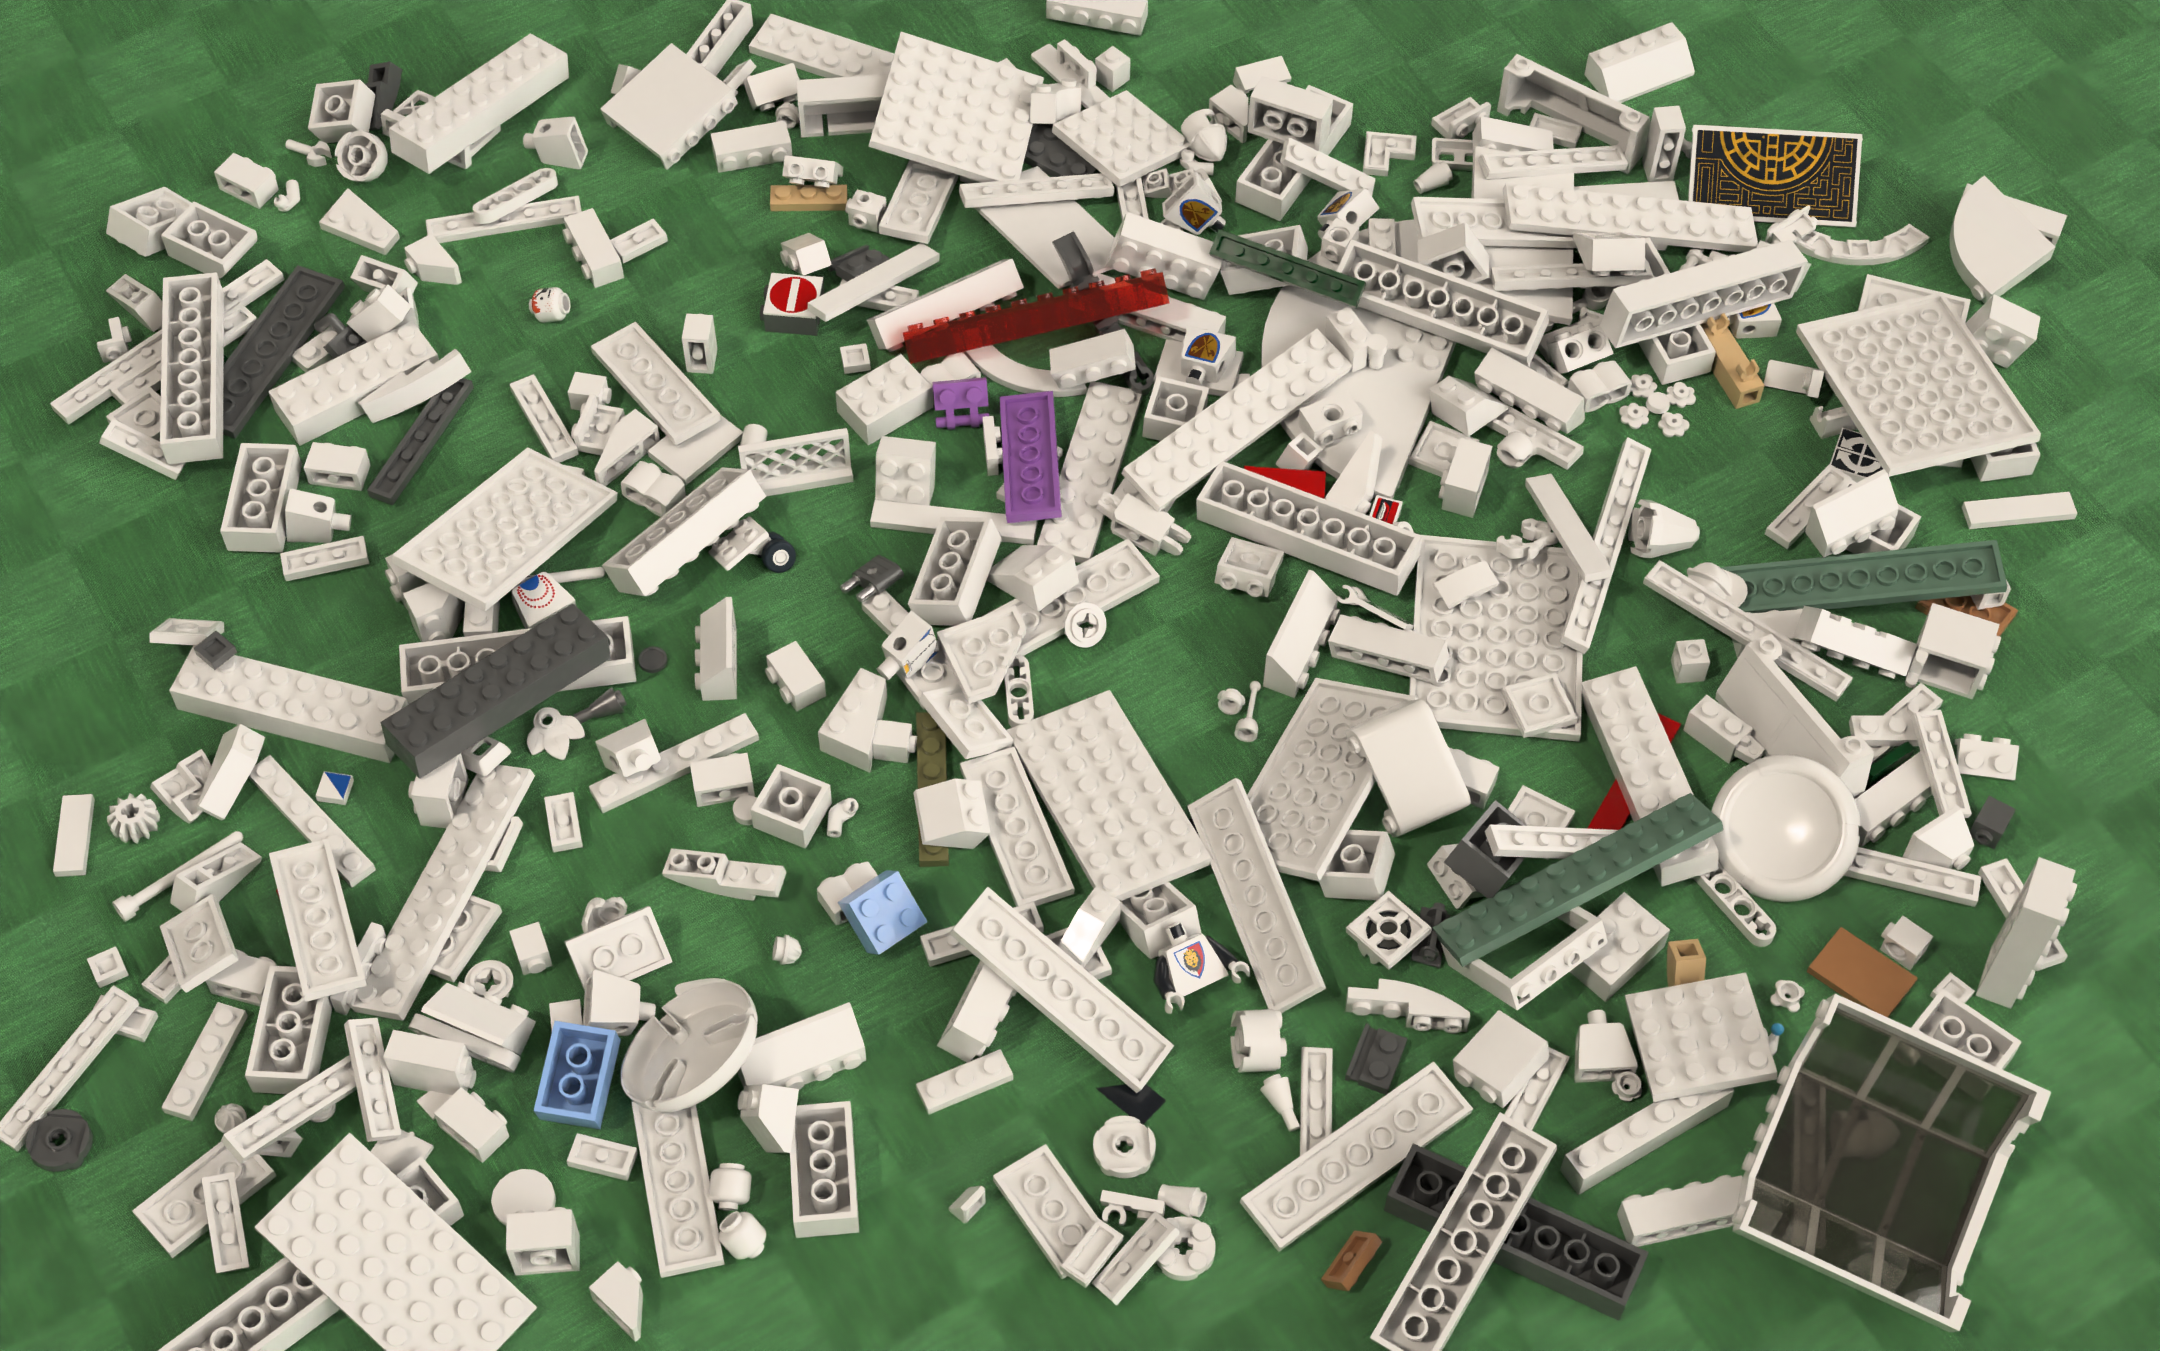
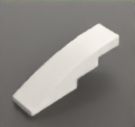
M454 349L435 364L428 360L408 375L401 371L358 403L369 420L375 423L424 402L471 373V370L462 355Z

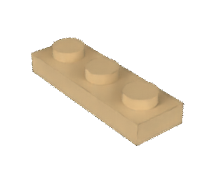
M771 185L770 209L771 211H845L848 198L847 185H830L829 188H821L814 185Z

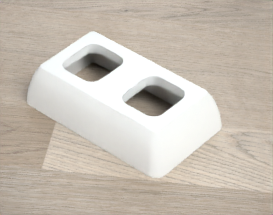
M1432 139V165L1436 162L1441 163L1444 161L1450 170L1472 171L1473 162L1464 161L1465 156H1473V140ZM1439 155H1453L1454 161L1439 160Z
M487 736L463 751L461 756L466 769L479 775L487 776L511 753V750L502 742ZM483 743L491 745L482 755L477 756L473 754Z

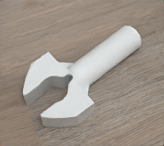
M288 139L285 143L287 149L307 155L308 165L314 167L327 165L325 157L321 155L332 158L329 146L322 141H319L312 147Z

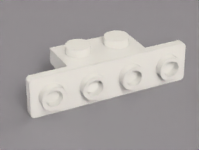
M1065 39L1057 43V50L1051 44H1047L1031 54V59L1057 83H1061V79L1072 78L1076 79V82H1081V104L1086 109L1110 98L1096 86L1097 69L1095 64L1091 60L1086 59L1075 46H1072Z

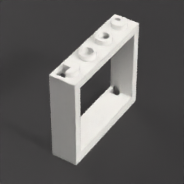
M1577 906L1557 917L1577 930L1512 979L1481 959H1477L1462 967L1442 943L1441 945L1448 966L1509 1006L1519 1010L1607 944L1608 940L1602 920Z

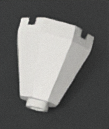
M1640 499L1638 504L1642 506L1634 508L1631 513L1628 539L1629 541H1634L1635 547H1630L1631 553L1639 557L1654 558L1688 549L1699 539L1700 529L1695 520L1652 500Z

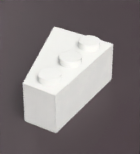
M860 668L818 731L820 751L869 773L871 772L873 759L872 743L877 720L883 719L887 701L885 678Z

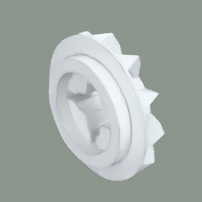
M1088 602L1077 603L1073 609L1067 610V618L1063 621L1065 624L1064 634L1071 643L1079 647H1091L1102 639L1106 630V618L1103 611L1097 605ZM1085 618V621L1092 624L1093 627L1084 628L1082 632V628L1078 627L1076 623L1084 621Z
M496 960L482 961L473 966L468 971L464 984L475 988L474 994L484 998L485 993L499 999L508 998L511 988L514 987L511 970L507 965ZM491 975H493L494 982L497 985H492L486 991L485 985L482 983H488Z

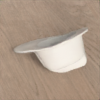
M1708 562L1687 569L1688 578L1734 606L1740 607L1745 601L1748 594L1747 584L1740 576Z

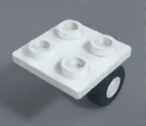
M751 517L740 520L733 527V531L726 537L719 538L708 552L726 571H729L748 553L756 554L758 558H762L763 564L775 573L788 571L796 560L795 549L778 533L767 532Z

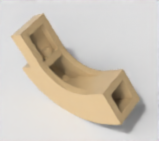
M1690 939L1668 942V987L1705 980L1706 956L1699 940Z

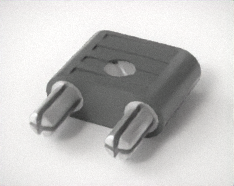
M878 554L854 571L852 578L843 583L840 588L846 594L857 585L861 586L864 589L856 594L859 602H863L873 594L879 595L904 577V573L899 565Z

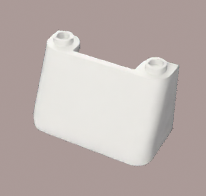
M1421 699L1403 701L1345 731L1349 750L1360 757H1366L1389 809L1384 811L1382 822L1386 831L1392 837L1401 836L1470 805L1471 800L1468 790L1435 717L1425 701Z

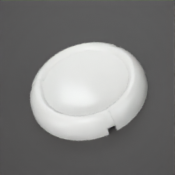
M1767 756L1757 759L1747 766H1743L1722 786L1711 811L1722 821L1724 829L1712 836L1719 851V863L1750 894L1770 901H1801L1828 890L1847 872L1855 858L1860 842V836H1858L1859 827H1861L1859 811L1848 787L1826 766L1801 756Z
M713 981L691 988L661 1007L667 1014L660 1021L653 1015L643 1025L632 1040L621 1067V1085L630 1099L639 1106L652 1111H678L707 1099L721 1089L738 1072L754 1045L757 1035L758 1017L756 1007L749 994L743 987L734 982Z

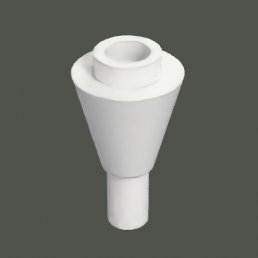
M1276 1074L1263 1081L1264 1086L1260 1091L1276 1111L1282 1115L1289 1132L1299 1129L1300 1125L1293 1112L1288 1077L1281 1078L1280 1074Z

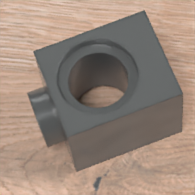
M1988 796L1970 830L1971 837L1979 844L1995 849L2016 809Z

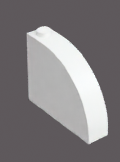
M1985 175L1966 192L1957 208L1951 226L1950 252L1954 266L1962 280L1971 289L1973 296L1984 304L1994 294L2000 297L2049 261L2055 250V246Z

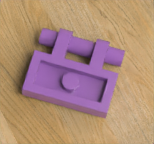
M986 377L932 382L935 411L945 410L946 417L935 418L936 428L947 427V430H952L956 426L971 425V428L979 427V424H983V417L989 416V413L978 414V407L988 406ZM969 408L970 415L954 416V409Z

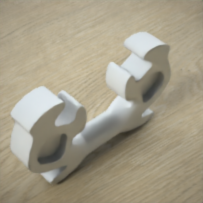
M1530 518L1522 521L1521 532L1523 533V538L1531 541L1535 540L1534 542L1523 543L1522 538L1516 535H1511V538L1508 540L1504 536H1499L1496 541L1495 550L1512 559L1528 556L1527 560L1530 561L1546 546L1556 544L1558 538L1554 532H1551L1552 529L1548 522Z

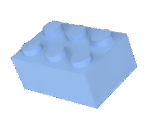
M554 1021L534 1107V1112L540 1120L601 1129L621 1041L615 1030Z

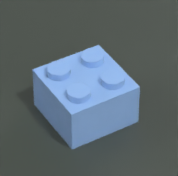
M885 870L838 902L866 952L871 954H881L927 923L926 918L898 871Z

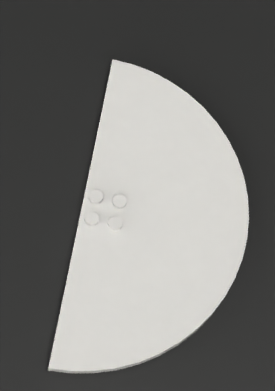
M1403 220L1395 222L1396 256L1418 263L1419 239L1415 221ZM1368 229L1359 231L1358 242L1369 245ZM1321 251L1307 260L1337 271L1340 264L1320 256ZM1292 285L1283 286L1271 306L1265 323L1261 348V368L1316 328L1325 336L1326 316L1349 306ZM1358 306L1357 309L1350 307L1371 335L1381 334L1386 337L1388 341L1387 352L1384 354V364L1381 368L1372 369L1369 367V364L1367 365L1366 361V367L1353 373L1349 371L1302 406L1305 407L1348 390L1363 412L1361 429L1352 435H1345L1335 439L1330 444L1321 445L1320 447L1323 450L1314 463L1338 479L1370 430L1383 438L1373 497L1376 498V495L1393 499L1431 408L1429 389L1442 380L1456 342ZM1299 409L1280 422L1291 440H1294L1302 433L1298 425Z

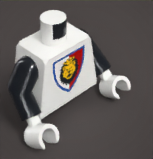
M1182 922L1165 928L1171 945L1158 951L1159 958L1155 963L1153 981L1161 997L1166 1000L1164 1007L1166 1013L1172 1014L1173 1006L1171 1003H1176L1182 1011L1185 1002L1183 996L1228 976L1227 971H1231L1232 980L1235 983H1241V978L1236 974L1238 971H1243L1248 977L1250 976L1248 964L1242 961L1238 962L1237 958L1226 947L1210 936H1204L1203 934L1187 936Z

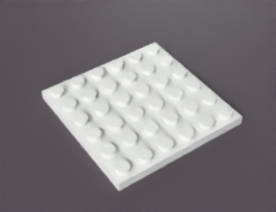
M901 32L868 147L982 183L1019 180L1033 123H1030L1031 91L1036 88L1037 84H1043L1044 77Z

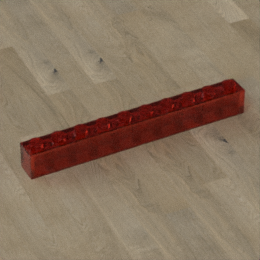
M1156 268L1140 271L1141 277L1131 279L1130 274L1115 277V283L1105 285L1104 280L1089 283V289L1079 291L1078 286L1063 289V295L1053 297L1052 292L1037 295L1038 301L1027 303L1025 298L1012 301V307L1001 309L1000 304L986 307V313L975 315L973 310L960 313V319L949 321V317H943L933 320L934 325L923 327V322L907 326L908 331L903 332L910 364L1169 304L1163 272L1157 273Z

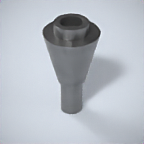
M611 687L590 704V707L573 714V716L581 724L594 717L599 718L624 713L623 706H626L627 703L620 689L614 691L613 687Z

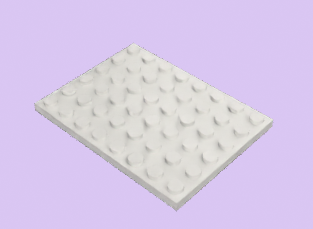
M1943 292L1797 325V335L1818 368L1824 371L1825 379L1889 477L2039 442L2040 431Z
M1421 535V551L1416 569L1413 631L1417 634L1437 636L1442 640H1446L1449 658L1437 684L1410 677L1409 695L1416 696L1417 700L1421 699L1427 703L1439 728L1522 736L1501 693L1502 687L1556 673L1578 717L1577 723L1530 737L1579 742L1581 736L1583 653L1559 641L1580 574L1564 548L1545 547L1539 551L1534 559L1529 561L1527 560L1528 556L1512 559L1500 552H1496V542ZM1485 560L1499 585L1477 598L1471 596L1449 609L1434 583L1456 571Z

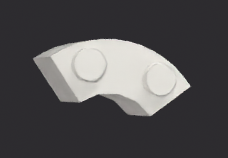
M1064 78L1061 79V83L1037 84L1036 88L1031 91L1030 123L1055 124L1057 121L1081 112V82H1076V79Z

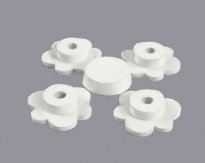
M1633 375L1630 391L1633 392L1634 397L1639 398L1642 396L1646 398V407L1638 406L1636 403L1622 406L1619 410V414L1622 416L1621 422L1628 424L1632 429H1638L1642 424L1648 423L1649 418L1647 416L1649 411L1655 414H1662L1658 427L1663 429L1662 433L1666 437H1673L1674 435L1678 437L1683 436L1684 431L1689 429V422L1683 419L1681 414H1672L1667 411L1670 408V404H1676L1679 408L1693 405L1696 401V397L1693 395L1694 389L1687 387L1682 382H1677L1673 387L1667 388L1666 392L1668 395L1661 392L1654 393L1657 389V384L1653 382V378L1650 375Z

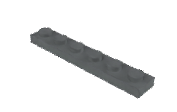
M462 378L450 387L432 396L368 488L369 497L394 505L473 390L472 381Z

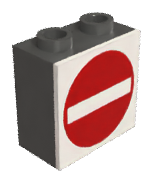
M771 273L769 285H765L764 288L765 305H761L760 320L764 321L765 331L817 336L820 318L808 311V302L825 294L823 277Z

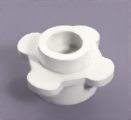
M1777 981L1775 984L1776 992L1770 998L1771 1003L1774 1006L1785 1007L1790 1012H1797L1800 1009L1799 1000L1805 994L1804 989L1793 981Z

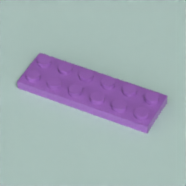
M1053 391L1000 397L1007 523L1062 517Z

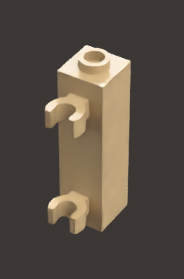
M1722 313L1720 319L1714 320L1713 317H1709L1706 323L1700 325L1716 351L1711 371L1735 409L1760 402L1765 385L1757 374L1759 366L1754 359L1749 362L1728 329L1729 319L1725 313Z

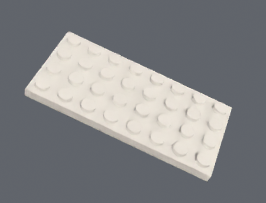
M526 448L392 554V564L486 612L617 501L618 492L530 448Z
M1315 678L1247 794L1278 872L1316 881L1321 880L1376 782L1366 757H1360L1349 750L1345 731L1403 701L1417 700L1416 696Z
M1110 690L1033 719L1027 724L1018 725L1006 730L1014 740L1012 747H1015L1022 765L1093 888L1097 887L1116 899L1123 901L1211 865V855Z
M351 1133L327 1154L255 1226V1230L384 1351H497L537 1309L524 1294Z

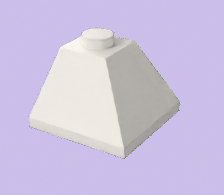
M1956 805L1914 832L1903 854V858L1949 869L1956 868L1960 870L1965 867L1971 860L1969 855L1974 847V843L1961 808Z

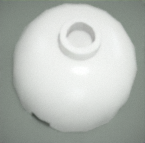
M357 130L353 133H346L338 141L335 149V156H337L339 164H336L338 171L343 177L352 181L370 182L384 172L388 163V153L385 144L379 137L367 131Z

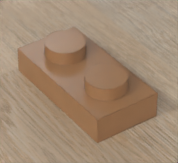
M1354 1230L1321 1278V1281L1327 1288L1349 1291L1356 1284L1358 1277L1368 1262L1373 1259L1375 1252L1382 1243L1380 1238L1375 1233Z

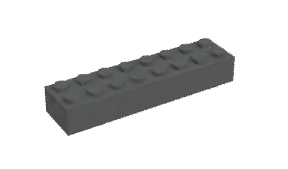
M572 603L381 721L386 745L421 779L611 659L608 637Z
M1413 1143L1387 1195L1384 1211L1431 1232L1467 1168ZM1530 1197L1493 1262L1619 1321L1649 1252Z

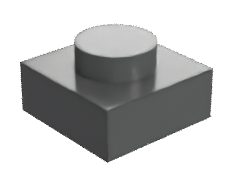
M217 631L194 647L196 655L214 670L237 653L235 646Z

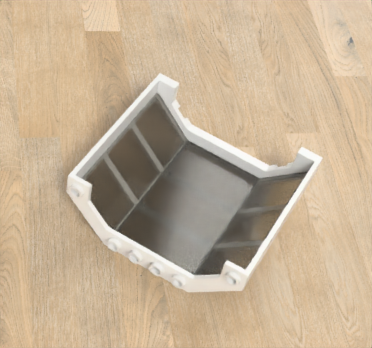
M1834 994L1827 998V1000L1822 999L1816 1010V1019L1788 1067L1784 1065L1778 1075L1777 1083L1781 1085L1777 1095L1772 1094L1765 1108V1111L1769 1113L1765 1124L1760 1123L1754 1134L1753 1140L1757 1141L1753 1153L1750 1151L1747 1153L1742 1164V1169L1745 1170L1741 1182L1737 1208L1732 1217V1222H1734L1732 1232L1947 1332L1960 1331L1971 1300L1957 1293L1956 1287L1957 1285L1961 1286L1963 1283L1965 1270L2007 1161L2015 1149V1145L2010 1143L2016 1139L2020 1132L2025 1134L2030 1125L2040 1122L2051 1092Z

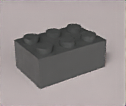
M1496 800L1444 861L1455 874L1460 875L1477 892L1487 898L1494 897L1525 859V857L1493 856L1485 834V830L1490 824L1527 826Z

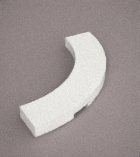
M1911 224L1906 225L1895 233L1884 236L1882 240L1872 242L1869 240L1836 241L1830 239L1831 236L1815 230L1802 238L1795 232L1793 233L1797 237V241L1794 244L1800 252L1832 263L1859 266L1883 264L1899 260L1921 249L1928 243L1930 238Z
M981 327L955 332L959 347L967 358L981 369L982 374L1000 385L1026 394L1053 391L1054 397L1087 394L1085 383L1060 390L1051 375V370L1028 367L1009 359L989 342Z

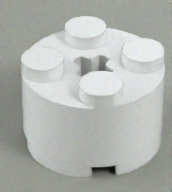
M1273 1009L1234 1011L1231 1027H1236L1235 1036H1230L1232 1059L1235 1068H1239L1238 1072H1263L1280 1069L1281 1057H1285L1287 1053L1285 1038H1280V1028L1282 1027L1281 1011Z

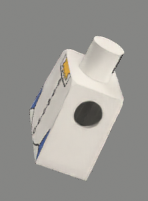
M910 611L883 642L881 647L886 659L876 670L886 680H890L897 671L905 678H910L940 651L932 626L913 611Z

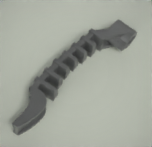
M1073 231L1052 241L1066 269L1069 280L1075 287L1076 295H1079L1083 308L1089 314V320H1092L1095 326L1096 333L1104 335L1124 329L1120 328L1118 324V316L1113 315L1111 303H1107L1105 300V291L1100 290L1098 286V276L1094 277L1092 275L1094 272L1093 266L1075 232ZM1134 352L1136 369L1121 375L1129 389L1145 396L1152 390L1154 376L1138 352ZM1137 376L1138 378L1140 377L1142 381L1146 380V384L1142 385V383L1140 382L1136 383Z

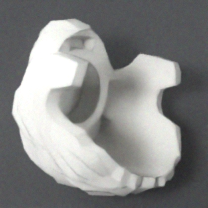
M596 897L589 901L581 923L583 932L585 933L625 916L627 904L622 897H611L604 900Z

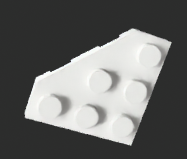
M1016 605L937 632L940 646L968 704L996 694L1026 635V625Z

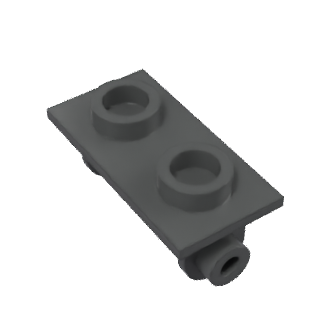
M1434 903L1433 907L1430 908L1422 906L1419 917L1432 928L1450 918L1451 914H1447L1444 904ZM1433 928L1431 934L1412 950L1411 960L1440 968L1443 948Z

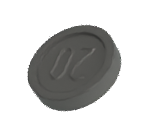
M655 646L645 648L638 658L641 669L648 673L659 672L667 665L665 651Z

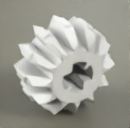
M129 793L126 800L118 798L117 806H109L110 815L107 816V823L111 827L112 834L116 838L120 837L121 841L125 844L131 839L138 844L139 839L143 836L149 839V831H158L157 822L160 821V815L158 810H156L157 807L151 799L147 800L146 796L142 793L136 798Z

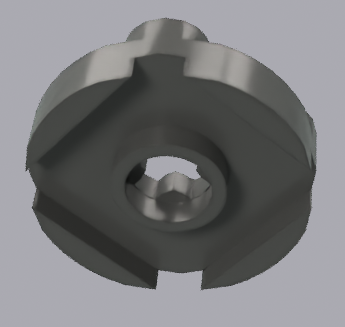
M69 1109L53 1110L47 1113L48 1117L43 1118L40 1122L38 1120L35 1121L26 1136V1148L35 1165L52 1172L79 1168L89 1153L93 1142V1134L87 1121L79 1113ZM64 1134L66 1141L62 1145L56 1146L52 1143L53 1139H59L60 1135Z

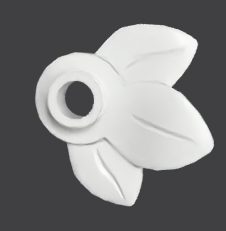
M545 707L540 709L534 716V728L528 734L527 745L532 755H536L545 749L552 757L564 760L569 749V739L584 738L585 732L580 722L573 716H563L558 710L552 707ZM545 717H552L553 721L549 725H544L543 719Z

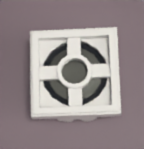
M1387 891L1346 927V933L1358 943L1361 954L1364 957L1368 954L1372 964L1380 962L1388 970L1405 958L1432 931V928L1390 891Z

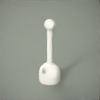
M1258 681L1250 683L1251 696L1247 716L1245 719H1240L1235 727V737L1243 742H1252L1256 740L1258 735V724L1252 719L1256 695L1261 688V684Z

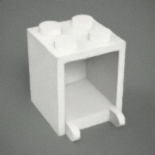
M1932 603L1916 643L1917 647L1907 672L1905 685L1913 688L1917 682L1973 699L1977 689L1983 690L1987 676L1990 675L1995 661L1993 655L1996 653L2001 637L1997 636L2000 624Z

